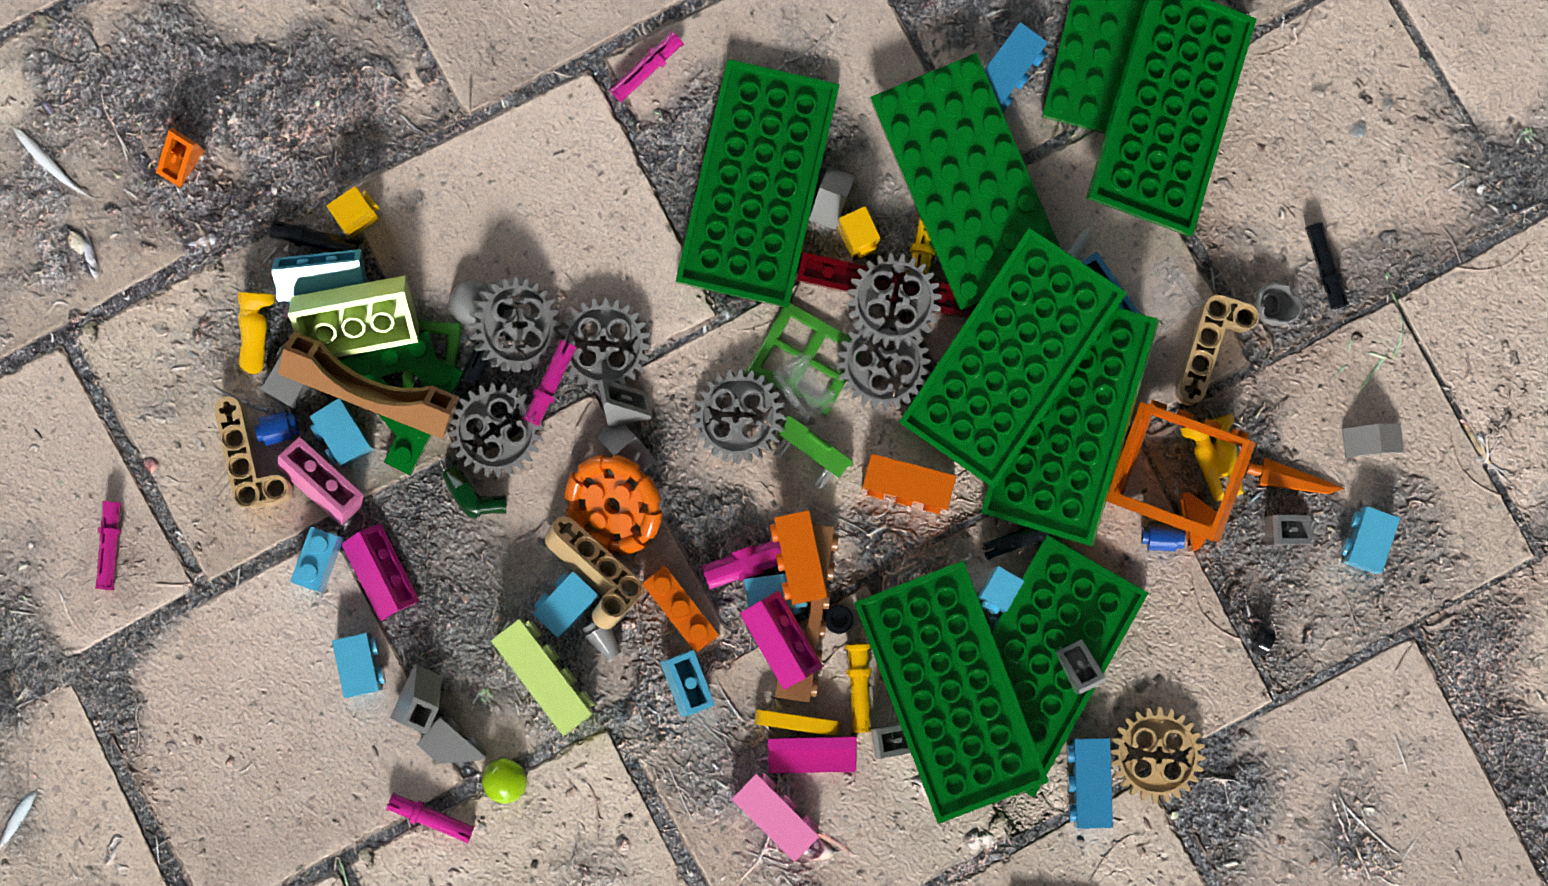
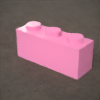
M300 437L278 456L277 469L340 526L362 507L364 495Z
M755 773L731 800L795 862L820 837L816 832L819 826L808 815L802 818L795 811L798 807L797 804L788 795L785 794L781 797L773 789L777 785L765 773L761 777Z

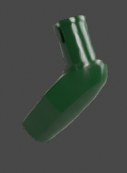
M457 465L444 471L443 478L451 495L460 509L469 518L477 519V517H480V514H506V495L479 496Z

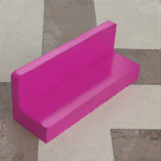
M381 523L359 531L342 543V547L379 621L420 601Z
M780 591L773 593L740 613L783 689L791 687L823 668L822 663Z
M857 737L768 738L769 773L856 771Z

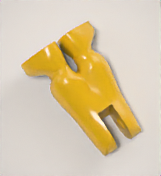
M238 292V302L240 305L238 321L241 334L239 365L243 371L249 374H258L262 371L265 363V339L267 332V319L262 314H259V310L274 304L275 294Z
M1233 413L1209 419L1222 424L1221 430L1228 433L1235 421ZM1187 427L1180 428L1183 437L1193 439L1196 442L1194 454L1214 501H1222L1224 492L1220 478L1227 476L1228 481L1230 480L1238 458L1237 445L1215 438L1216 441L1213 444L1209 435ZM1242 483L1237 496L1244 494Z

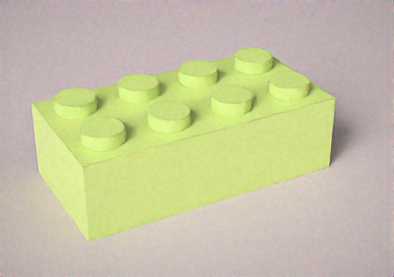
M406 275L291 296L288 315L293 331L322 342L335 357L418 342L419 322Z
M518 619L492 639L491 642L564 736L595 713L592 709L595 703L586 691L579 692L574 685L577 679L568 667L563 669L556 661L560 657L550 644L544 645L538 637L542 633L534 622Z

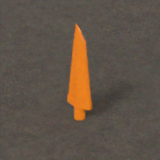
M1265 457L1262 460V465L1249 462L1246 469L1247 474L1259 476L1258 485L1265 487L1272 486L1321 494H1330L1345 489Z

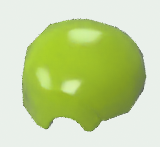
M506 757L490 761L483 769L480 780L485 794L493 801L501 804L517 801L525 793L528 782L522 766Z

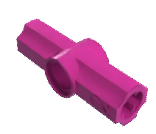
M770 541L756 547L755 545L730 553V556L703 565L702 569L709 589L711 590L736 580L743 581L744 579L764 573V570L777 567L776 554L781 553L779 541Z

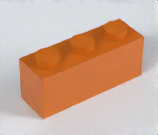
M871 453L862 490H866V496L883 500L885 495L896 498V504L912 507V503L924 506L923 511L940 515L941 510H948L956 475Z
M809 510L774 517L775 524L769 526L773 542L779 541L781 553L776 554L779 571L785 570L787 582L782 583L785 600L791 599L792 605L827 598Z
M666 566L642 583L695 653L700 652L720 636Z

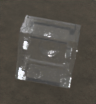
M1172 255L1123 287L1140 314L1160 320L1155 337L1205 303Z
M800 352L772 371V380L805 426L834 405V395L836 392L834 389L829 392L811 367V356L808 354L804 357L802 352Z

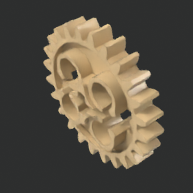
M1157 707L1155 715H1153L1150 708H1145L1144 717L1138 711H1135V721L1124 718L1127 728L1117 727L1116 730L1121 734L1120 738H1111V741L1117 744L1116 749H1111V754L1117 756V759L1111 761V765L1119 767V770L1113 775L1114 777H1124L1120 786L1132 785L1129 791L1131 795H1135L1140 790V799L1143 801L1151 794L1153 803H1157L1159 795L1162 796L1165 802H1169L1170 793L1178 799L1181 798L1180 788L1190 792L1191 789L1187 782L1190 780L1198 783L1199 780L1193 774L1195 771L1203 772L1204 770L1197 765V761L1206 759L1205 756L1198 754V750L1204 748L1205 744L1195 742L1201 736V733L1190 732L1194 723L1189 722L1184 725L1185 715L1183 714L1174 719L1173 709H1169L1164 716L1162 707ZM1146 731L1150 735V742L1147 746L1140 747L1141 751L1155 752L1158 747V750L1161 752L1175 753V750L1167 747L1166 737L1170 733H1176L1179 737L1177 750L1185 751L1191 746V749L1185 756L1190 767L1183 762L1177 761L1175 763L1178 768L1177 775L1168 779L1164 774V768L1168 763L1174 762V759L1160 757L1156 763L1155 758L1140 756L1139 759L1146 761L1149 769L1146 775L1139 777L1134 769L1138 762L1136 759L1130 758L1123 763L1129 753L1124 742L1132 748L1139 747L1136 742L1138 733Z

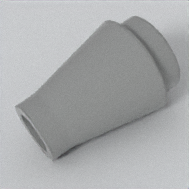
M593 620L582 627L585 632L584 637L604 655L607 661L622 651L618 646L612 628L601 629L596 626Z

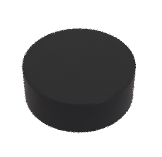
M843 605L830 607L824 615V621H827L826 628L834 634L847 632L853 624V614L850 609Z
M1265 625L1262 626L1253 640L1251 651L1260 656H1265L1274 644L1275 630Z

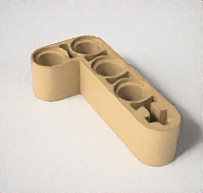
M1223 295L1211 296L1202 304L1175 391L1176 399L1180 404L1192 406L1204 398L1225 329L1244 333L1253 328L1259 321L1258 310L1253 305ZM1210 303H1217L1221 306V316H1214L1210 313ZM1239 311L1249 315L1250 322L1248 325L1239 323L1237 319ZM1202 330H1208L1213 334L1214 341L1212 344H1206L1202 341ZM1195 357L1204 360L1206 366L1203 372L1194 369L1192 361ZM1193 379H1199L1194 382L1193 392L1197 393V395L1188 398V392L1184 391V389L1191 386Z
M231 396L220 398L215 405V416L235 502L247 509H257L289 500L293 494V485L289 479L279 475L261 477L245 405L240 400ZM229 405L236 407V410L232 412V417L225 414V411L229 410ZM233 421L240 423V425H233ZM240 431L243 435V441L240 445L233 446L231 444V436L235 432ZM246 459L249 462V470L247 473L240 475L237 471V465L241 460ZM277 481H281L284 484V492L280 496L275 497L272 494V485ZM248 488H253L256 492V497L251 503H246L243 499L244 491Z
M562 516L554 521L545 535L546 546L603 597L593 610L592 619L599 628L611 629L624 617L642 595L644 589L642 582L573 519ZM601 571L606 572L608 576L604 575ZM623 590L627 591L630 596L626 595ZM605 608L609 609L613 614L608 613Z

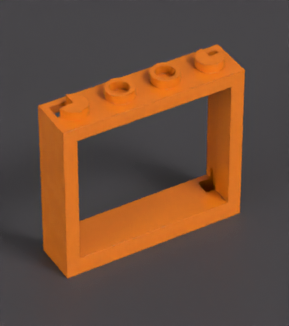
M1152 399L1150 405L1140 402L1133 421L1134 423L1131 426L1116 467L1106 502L1220 543L1256 442L1248 440L1249 433L1233 428L1232 433L1221 430L1222 424L1209 419H1205L1204 424L1194 421L1195 414L1178 409L1177 414L1166 411L1168 405ZM1152 416L1241 447L1212 527L1124 495Z

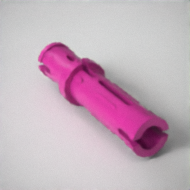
M671 31L655 48L650 47L647 50L648 54L609 89L610 93L622 103L659 67L663 68L667 64L665 61L684 43Z
M560 339L538 389H534L532 392L534 397L522 419L540 427L549 404H553L555 400L553 395L577 349L576 346L570 343L568 345L566 341Z
M102 501L101 527H98L97 532L100 533L95 589H115L118 537L122 533V529H119L122 506L120 502Z
M394 792L386 807L387 811H392L410 819L409 822L412 824L418 822L461 840L468 844L475 828L473 825L471 826L424 806L422 801L416 803Z

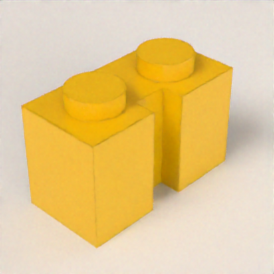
M356 186L326 205L340 227L351 239L380 220L376 214L380 209L366 190L360 192Z
M866 206L840 217L837 229L851 259L858 256L861 260L873 255L878 247L880 236Z

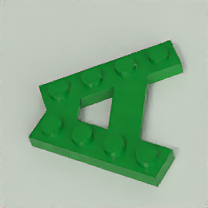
M428 331L419 334L417 343L363 352L339 360L354 372L388 386L390 385L383 377L410 369L422 382V387L434 386L451 394L454 393L460 377L464 373L437 358ZM378 414L397 436L384 463L411 476L432 435Z

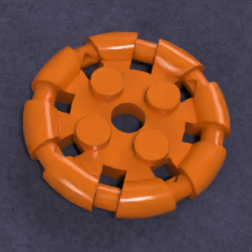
M597 455L580 463L578 471L571 473L564 492V500H567L568 508L565 509L566 515L579 524L612 555L613 552H619L622 556L638 552L648 545L649 539H653L656 536L661 525L662 511L659 509L661 497L658 488L650 475L646 476L639 469L640 466L634 461L618 455H613L612 457ZM608 469H611L614 475H609ZM590 477L594 483L591 485L586 478ZM630 478L638 484L635 489L627 482ZM609 498H614L619 502V511L610 507ZM579 499H585L586 507L579 506ZM643 503L647 504L648 509H643ZM590 523L593 528L599 529V530H598L597 532H594V531L588 526V524ZM636 523L640 526V532L634 527ZM620 533V541H614V534Z

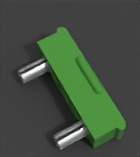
M786 416L787 420L783 425L785 432H778L784 439L774 451L773 455L775 457L787 441L789 442L777 457L778 459L783 458L792 444L825 468L814 483L816 487L827 472L830 471L818 487L819 489L824 488L833 474L840 478L849 466H853L850 458L792 416Z

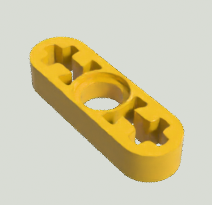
M756 709L754 724L832 736H838L840 721L759 709Z

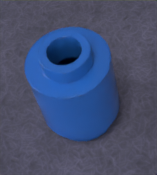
M286 411L264 416L258 418L259 424L254 425L258 442L264 441L266 446L291 440L293 436L300 434L294 412L286 413Z
M1148 521L1147 527H1142L1141 543L1146 544L1147 550L1176 552L1177 549L1184 548L1185 530L1163 522Z

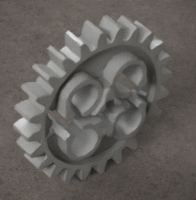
M890 253L888 261L884 262L879 255L877 265L874 266L873 263L867 261L868 271L858 269L861 279L852 278L851 280L856 289H850L847 293L855 299L848 301L847 307L855 308L856 310L849 313L850 319H859L854 325L855 329L864 327L862 337L865 338L872 334V344L874 345L879 339H883L884 348H887L890 341H894L895 347L898 349L900 340H904L908 346H911L912 336L921 341V330L927 333L931 332V328L927 323H937V318L932 313L940 312L941 307L934 304V302L940 301L942 296L933 292L939 288V283L930 284V281L934 278V273L924 275L926 265L923 264L916 268V258L914 257L909 263H906L904 254H901L899 261H895L893 254ZM890 267L899 274L910 270L904 276V284L913 283L920 289L916 295L909 296L904 293L903 285L900 284L898 301L900 302L896 304L894 319H897L901 312L908 311L914 316V320L909 324H903L896 320L895 329L898 335L889 328L879 332L878 330L885 325L884 317L875 319L869 315L872 307L880 306L885 310L886 317H889V300L893 297L894 283H891L890 287L886 290H879L874 284L880 278H886L890 282L893 281L894 275Z
M517 277L509 278L508 282L506 279H499L498 286L495 283L488 284L489 292H479L483 301H473L478 311L469 313L471 317L476 319L475 323L468 325V328L476 329V333L470 337V340H479V344L474 348L475 351L484 350L485 352L481 359L489 360L492 358L491 366L499 367L501 365V371H509L511 368L512 372H520L521 368L523 370H531L532 364L534 366L541 365L540 357H550L546 348H556L551 338L560 337L559 333L553 331L555 326L561 325V322L553 320V316L557 315L559 310L550 309L554 299L545 300L544 298L548 291L540 290L537 292L538 283L528 285L527 278L520 279L519 282ZM522 291V294L519 296L520 298H516L514 303L516 305L528 303L531 308L530 315L526 316L524 309L504 310L503 316L500 317L497 313L498 305H512L513 299L508 298L505 292L508 295L516 296ZM512 322H517V328H513ZM529 332L532 336L531 344L529 346L527 344L516 346V350L521 352L524 357L517 353L508 357L510 352L515 350V346L504 345L501 347L498 342L500 333H503L505 336V341L525 340L526 334Z
M595 298L592 299L591 308H588L585 303H581L583 310L581 313L572 309V314L575 317L573 321L564 318L568 329L558 330L561 335L565 336V339L562 340L566 341L568 345L569 343L574 346L576 345L571 334H574L580 340L585 339L582 330L588 323H594L598 326L596 335L588 337L589 343L600 344L602 339L606 338L609 344H620V340L614 338L611 335V331L614 326L621 324L627 328V333L624 336L626 342H630L631 339L633 340L635 337H638L632 346L637 356L635 357L632 353L630 354L629 351L625 350L623 352L626 358L623 366L616 368L610 365V358L615 353H620L619 347H606V352H601L598 346H588V351L595 353L597 358L593 365L584 366L581 364V357L584 351L578 348L567 368L572 367L568 376L572 378L578 374L577 384L580 386L585 381H588V390L590 391L595 384H598L599 387L598 381L601 379L615 383L619 382L625 386V379L627 377L636 381L633 372L635 370L644 371L643 367L639 364L640 361H649V357L644 355L643 351L651 350V345L643 343L644 340L650 338V334L641 333V330L647 326L646 323H636L640 314L637 312L630 316V305L625 306L621 310L619 300H616L613 306H609L607 298H604L603 304L600 306Z
M894 318L890 320L888 325L885 324L878 330L880 332L883 329L889 328L898 335L895 329ZM864 327L857 329L858 334L849 331L847 336L851 343L847 341H842L841 346L847 351L838 352L837 354L838 358L844 360V362L836 365V369L844 370V373L838 377V380L848 381L843 390L853 389L852 400L859 396L862 397V407L868 401L872 402L873 411L876 410L878 404H882L884 412H887L890 403L898 410L901 399L907 405L910 404L909 394L916 397L919 393L916 386L923 387L925 384L921 377L930 375V371L923 368V366L931 363L930 359L923 358V355L929 349L919 347L924 338L922 337V340L919 341L912 336L911 346H908L904 340H900L899 348L896 349L895 347L891 351L883 350L881 346L878 348L877 353L880 359L890 362L887 368L893 377L898 373L896 370L897 363L906 362L911 368L910 374L901 375L899 383L909 385L910 387H899L895 397H893V384L889 383L883 391H878L872 386V380L876 377L883 378L886 382L890 379V375L884 367L880 369L877 367L879 358L874 351L869 356L871 359L869 366L863 367L856 362V355L866 353L867 345L859 344L857 341H868L871 334L863 338Z
M739 369L737 377L731 370H728L727 379L718 374V384L716 385L708 381L707 384L710 391H700V394L705 398L704 401H695V404L701 408V411L695 412L692 415L700 419V422L694 424L693 428L702 430L697 439L700 441L707 440L703 446L704 449H713L712 455L716 458L722 454V460L725 462H729L733 456V461L736 464L741 463L742 456L748 463H752V454L762 459L763 454L761 450L763 448L772 452L773 450L769 443L771 440L780 442L775 434L776 431L785 432V429L779 425V422L787 420L786 416L779 413V411L786 408V405L777 403L783 395L780 392L772 393L776 385L772 382L766 385L768 378L761 375L757 379V373L752 370L747 376L746 371L743 369ZM731 395L732 402L730 406L723 409L721 406L723 398ZM754 396H759L760 404L757 409L765 414L769 412L767 419L771 427L753 418L741 417L737 421L732 417H722L721 420L730 425V432L727 436L720 437L719 432L723 425L716 420L711 421L713 415L709 406L727 415L739 416L743 412L748 416H758L756 411L750 409L749 403ZM757 424L759 429L757 435L749 438L747 434L748 429L752 425Z
M491 383L490 391L486 392L481 385L479 386V395L476 396L472 391L468 392L471 399L469 402L464 399L459 400L463 405V409H455L454 413L459 417L458 420L453 419L451 422L452 425L456 426V430L448 432V435L457 437V440L450 445L452 448H461L456 457L458 459L467 457L464 462L465 467H469L473 463L475 464L474 473L478 474L482 468H485L486 477H490L492 470H495L497 477L501 478L503 470L506 469L508 474L512 476L515 465L519 469L524 470L521 461L525 459L528 462H533L529 455L530 451L539 453L540 450L534 446V442L543 441V438L536 435V431L543 430L544 426L540 425L539 427L524 420L516 422V425L523 428L524 436L520 441H510L509 432L513 428L510 423L500 429L502 434L500 437L491 435L484 440L487 445L491 443L499 445L500 452L495 458H487L483 447H478L476 456L473 457V447L463 442L464 440H476L477 437L469 431V424L475 419L482 420L483 429L479 433L482 438L493 431L491 428L493 424L500 427L509 421L505 416L502 418L494 417L493 408L496 404H506L510 415L515 413L517 404H519V414L525 416L530 405L525 404L529 396L524 394L518 398V388L515 387L511 393H508L507 385L503 384L500 391H497L495 384Z

